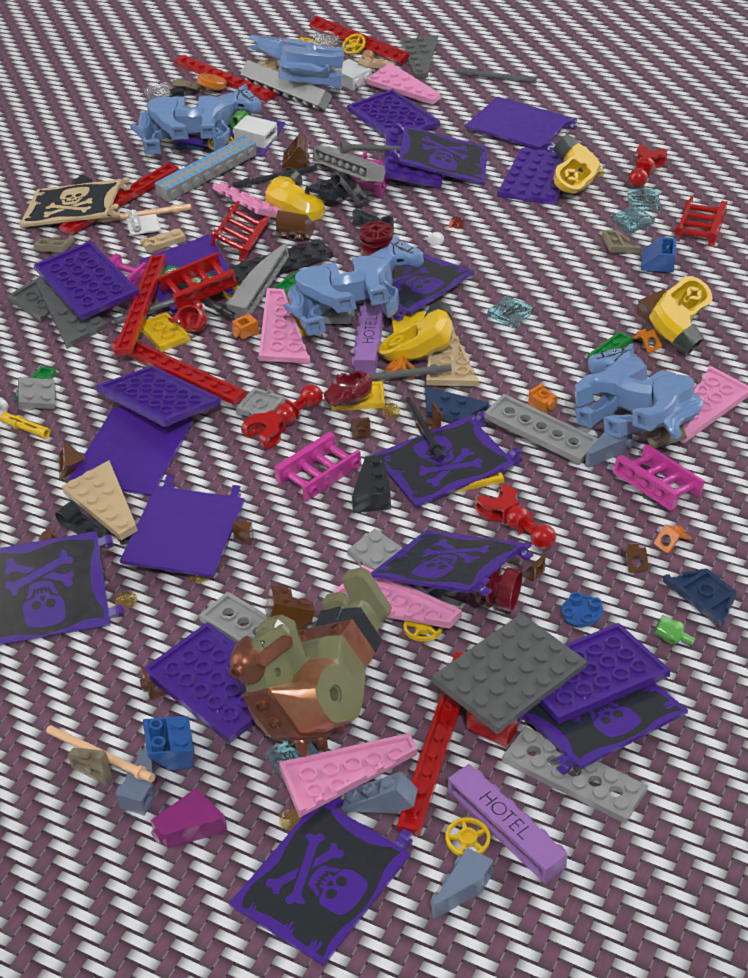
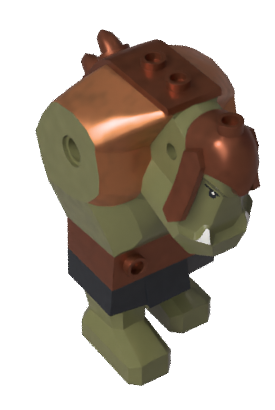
M362 567L348 570L342 578L347 594L335 592L325 596L321 602L323 611H320L317 621L306 624L298 631L294 620L284 615L270 617L259 624L254 637L244 636L231 653L229 674L233 678L239 679L242 684H245L247 691L243 693L242 698L247 703L254 722L265 734L270 735L274 740L292 741V744H295L297 751L303 757L307 756L308 743L315 742L316 746L323 752L327 751V738H329V734L335 732L343 735L346 731L344 725L352 722L360 715L364 696L366 667L382 642L378 634L379 624L387 619L392 609V606L369 570Z

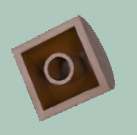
M301 132L283 152L282 168L284 169L286 167L298 169L307 167L309 164L308 140Z
M277 211L276 230L280 237L289 239V236H295L294 239L303 241L304 238L312 236L315 224L307 215Z

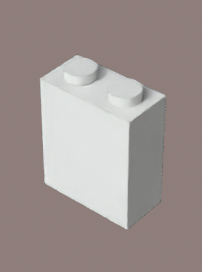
M350 59L343 62L342 68L334 66L330 68V74L342 72L341 85L351 90L367 84L366 79L372 75L371 68Z
M246 115L233 128L234 141L246 136L256 142L257 147L266 148L277 136V122Z

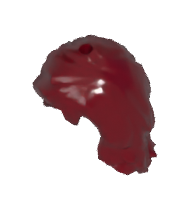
M361 370L354 371L349 375L346 373L337 374L323 394L324 400L327 401V404H331L334 407L363 401L371 393L372 378Z

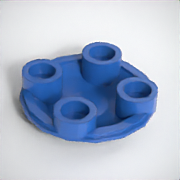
M573 592L570 594V598L562 604V616L568 623L574 626H591L602 617V600L598 597L583 595L580 592Z

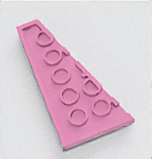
M388 63L366 79V83L388 91L393 89L401 95L434 104L441 99L439 92L392 63Z
M227 183L213 184L212 189L224 194L226 197L232 198L235 202L239 201L242 206L248 207L249 210L255 211L256 214L276 218L277 211L283 210L280 207L271 206L272 204L263 201L262 203L260 198L254 196L251 198L249 193L243 191L240 193L238 188H229Z
M267 288L259 361L310 364V356L307 354L306 346L302 341L296 320L293 318V314L287 312L284 308V305L288 303L284 289Z
M709 365L707 373L703 375L702 381L695 388V393L703 399V407L694 420L683 425L687 438L680 440V442L686 443L748 397V385Z
M364 565L361 566L362 568L369 570L370 573L374 571L373 569H370ZM374 578L392 606L387 618L450 629L462 617L461 609L406 584ZM343 584L333 592L347 594Z
M407 733L279 762V769L300 818L416 756L418 748L411 734Z

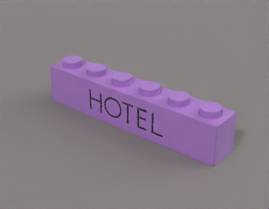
M367 299L364 301V305L360 307L361 316H359L357 336L355 337L352 367H355V371L361 370L367 374H373L377 371L378 348L381 344L385 314L382 311L381 304L372 306L371 300Z
M468 764L448 778V793L471 815L483 822L490 833L544 884L566 869L567 852L564 847L556 844L544 829H540L528 814L520 811L514 801L510 798L507 799L495 784H491L484 777L480 770Z

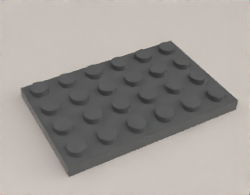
M521 613L432 675L431 682L498 734L585 669L587 661Z

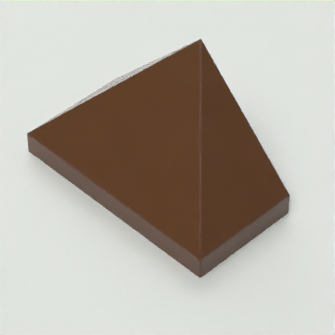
M67 442L63 443L58 454L59 479L61 480L86 459Z

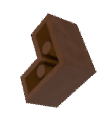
M271 585L265 604L267 619L276 615H284L295 621L298 631L306 624L312 622L315 613L313 602L306 598H293L291 589L284 585Z

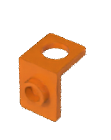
M645 328L637 331V335L633 336V340L642 338L647 353L662 347L655 329L647 331ZM650 337L655 340L654 347H650L648 344Z
M402 356L396 361L390 362L385 368V372L406 370V365L410 369H415V367ZM408 376L411 380L415 379V376Z
M665 524L654 544L669 554L679 538L691 541L692 537L686 534V530L679 525L670 526ZM665 535H669L671 538L668 546L662 544V538Z

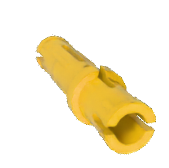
M3 412L0 417L2 423L9 424L14 429H22L44 439H47L51 432L48 427L25 420L20 415L15 416L8 412Z

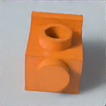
M249 313L232 321L234 337H240L243 340L253 334L256 336L260 335L258 320Z
M541 383L529 390V406L544 413L556 408L557 396L544 388V384Z

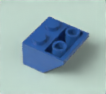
M660 237L644 248L641 270L649 272L662 271L664 273L674 272L677 238Z
M189 717L143 719L147 757L168 770L191 769L194 748Z

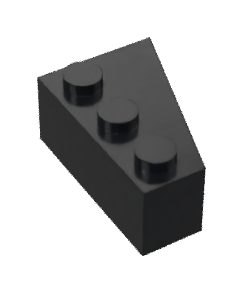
M384 455L365 456L352 494L353 513L391 510V492Z

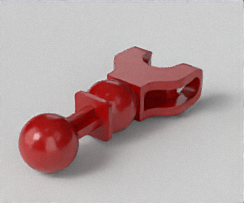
M639 145L636 150L638 154L635 159L636 169L630 172L628 177L629 183L636 188L643 187L647 183L650 173L655 168L665 165L668 149L660 148L653 151L648 150L644 145Z
M314 384L304 386L300 392V398L295 402L286 399L285 403L278 405L274 411L270 410L266 413L251 415L242 423L241 432L249 438L261 434L259 438L260 445L267 450L271 449L281 441V433L286 430L285 426L291 425L296 419H300L299 410L305 406L315 407L320 404L323 398L322 390Z
M503 484L499 486L497 498H489L482 495L475 499L476 511L484 519L507 523L510 528L517 530L519 535L527 531L531 534L532 544L540 550H547L555 544V530L546 524L536 525L534 523V514L525 507L520 506L519 501L516 500L517 492L510 485Z

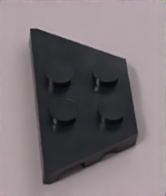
M331 179L306 186L305 193L309 194V192L313 191L318 193L319 197L333 201L349 197L344 187L334 186L331 183Z

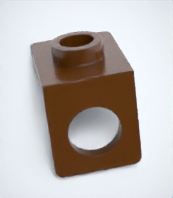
M435 402L432 403V419L425 421L427 425L432 427L430 431L440 428L441 421H443L442 412ZM416 423V428L418 429L420 435H422L423 432L421 431L418 423Z
M369 417L351 419L352 439L371 438Z
M629 543L627 547L621 548V551L626 552L628 572L648 571L646 547L639 546V543ZM634 556L642 557L643 564L640 567L632 565Z
M141 667L143 678L139 679L143 692L147 691L150 700L167 695L164 691L158 692L154 689L156 684L149 680L145 667Z

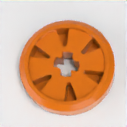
M200 74L197 78L199 85L209 89L223 90L227 85L225 79L212 74Z

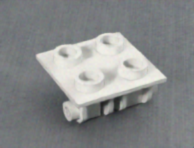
M136 210L129 212V218L126 221L130 236L161 231L156 214L138 216Z

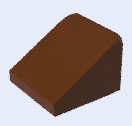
M232 521L234 537L247 545H251L254 537L252 522Z
M542 555L523 572V577L532 582L535 581L545 571V556Z

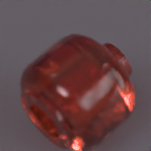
M454 216L451 218L448 226L450 228L462 229L465 226V222L461 217Z

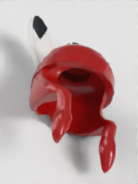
M196 301L194 305H184L181 307L174 318L169 317L168 320L174 324L180 320L184 329L189 332L198 333L207 325L205 310L217 315L221 314Z

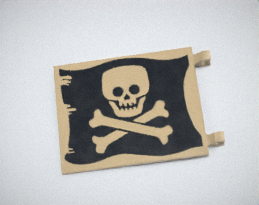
M125 177L122 181L117 179L37 189L20 223V227L105 218L108 215L119 217L121 212L114 211V209L118 208V204H113L119 188L130 190L131 185L125 184L129 181V178Z

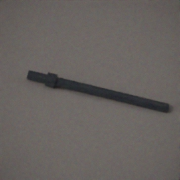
M317 165L294 170L300 174L317 171ZM282 172L252 179L244 178L242 181L233 182L232 185L235 188L250 187L252 184L271 181Z
M182 283L176 285L180 290L188 288V286ZM210 298L201 300V302L214 308L216 312L234 318L235 312L228 309L226 305L217 303Z
M406 397L405 402L428 441L430 451L435 454L439 461L444 460L445 456L441 451V445L434 439L412 398Z

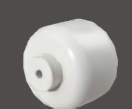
M433 232L429 235L427 242L432 245H440L444 241V236L440 232Z

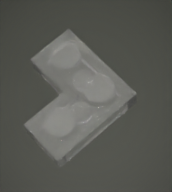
M162 82L159 85H151L144 88L143 93L148 99L158 96L170 97V89L172 87L168 82Z

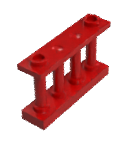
M690 196L689 201L685 202L684 214L680 224L676 225L675 228L677 241L680 242L682 234L706 238V240H709L708 246L714 247L726 216L728 201L721 200L720 206L710 207L693 204L694 196ZM695 210L701 212L714 213V215L695 213L691 211ZM689 218H692V219H698V220L711 221V223L691 221V220H688V219H689ZM685 226L708 229V231L706 232L694 229H687L685 228Z
M237 201L235 205L230 206L228 215L218 229L213 230L210 236L212 238L210 245L213 246L217 240H220L239 250L238 252L241 253L239 260L244 262L265 231L270 217L264 215L262 220H257L238 210L240 202ZM234 215L248 221L249 223L255 225V227L251 228L250 226L234 219ZM230 223L248 232L250 236H245L227 225ZM224 231L240 239L244 244L241 245L222 235V232Z
M218 252L159 276L162 291L169 288L173 291L175 307L178 310L184 305H192L196 301H201L237 285L235 272L232 269L225 272L222 270ZM215 270L218 275L209 278L206 273ZM200 276L203 281L194 284L191 279ZM183 282L188 285V288L179 290L176 286Z

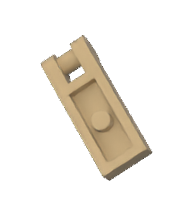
M365 57V59L359 58L358 64L381 69L388 63H391L389 61L385 62L381 58L372 59L369 57Z
M180 228L173 229L170 232L158 234L151 238L143 237L140 240V244L147 252H153L186 241V235Z

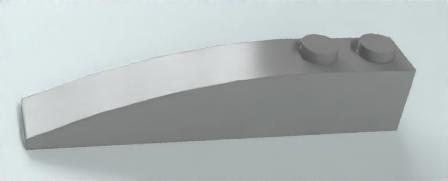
M283 244L263 259L235 290L233 297L227 303V308L235 312L234 317L239 318L248 313L252 315L266 293L267 288L270 287L289 257L287 244Z

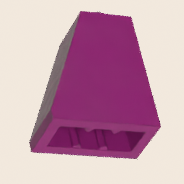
M197 788L151 819L153 829L151 834L158 843L162 842L167 848L227 831L225 815Z

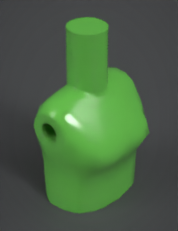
M244 110L235 112L230 119L231 127L234 128L246 115L250 116L251 113Z
M664 615L659 619L653 632L654 635L673 645L681 640L692 646L695 641L694 637L684 633L682 622L670 619Z

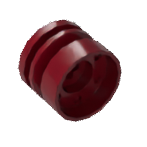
M372 221L361 226V256H370L389 246L393 239V230L390 224Z
M500 567L488 577L490 582L484 585L486 588L492 589V592L487 596H483L476 591V604L484 605L486 602V606L492 607L497 599V609L513 612L520 595L523 573L522 570L507 567L502 575V567Z

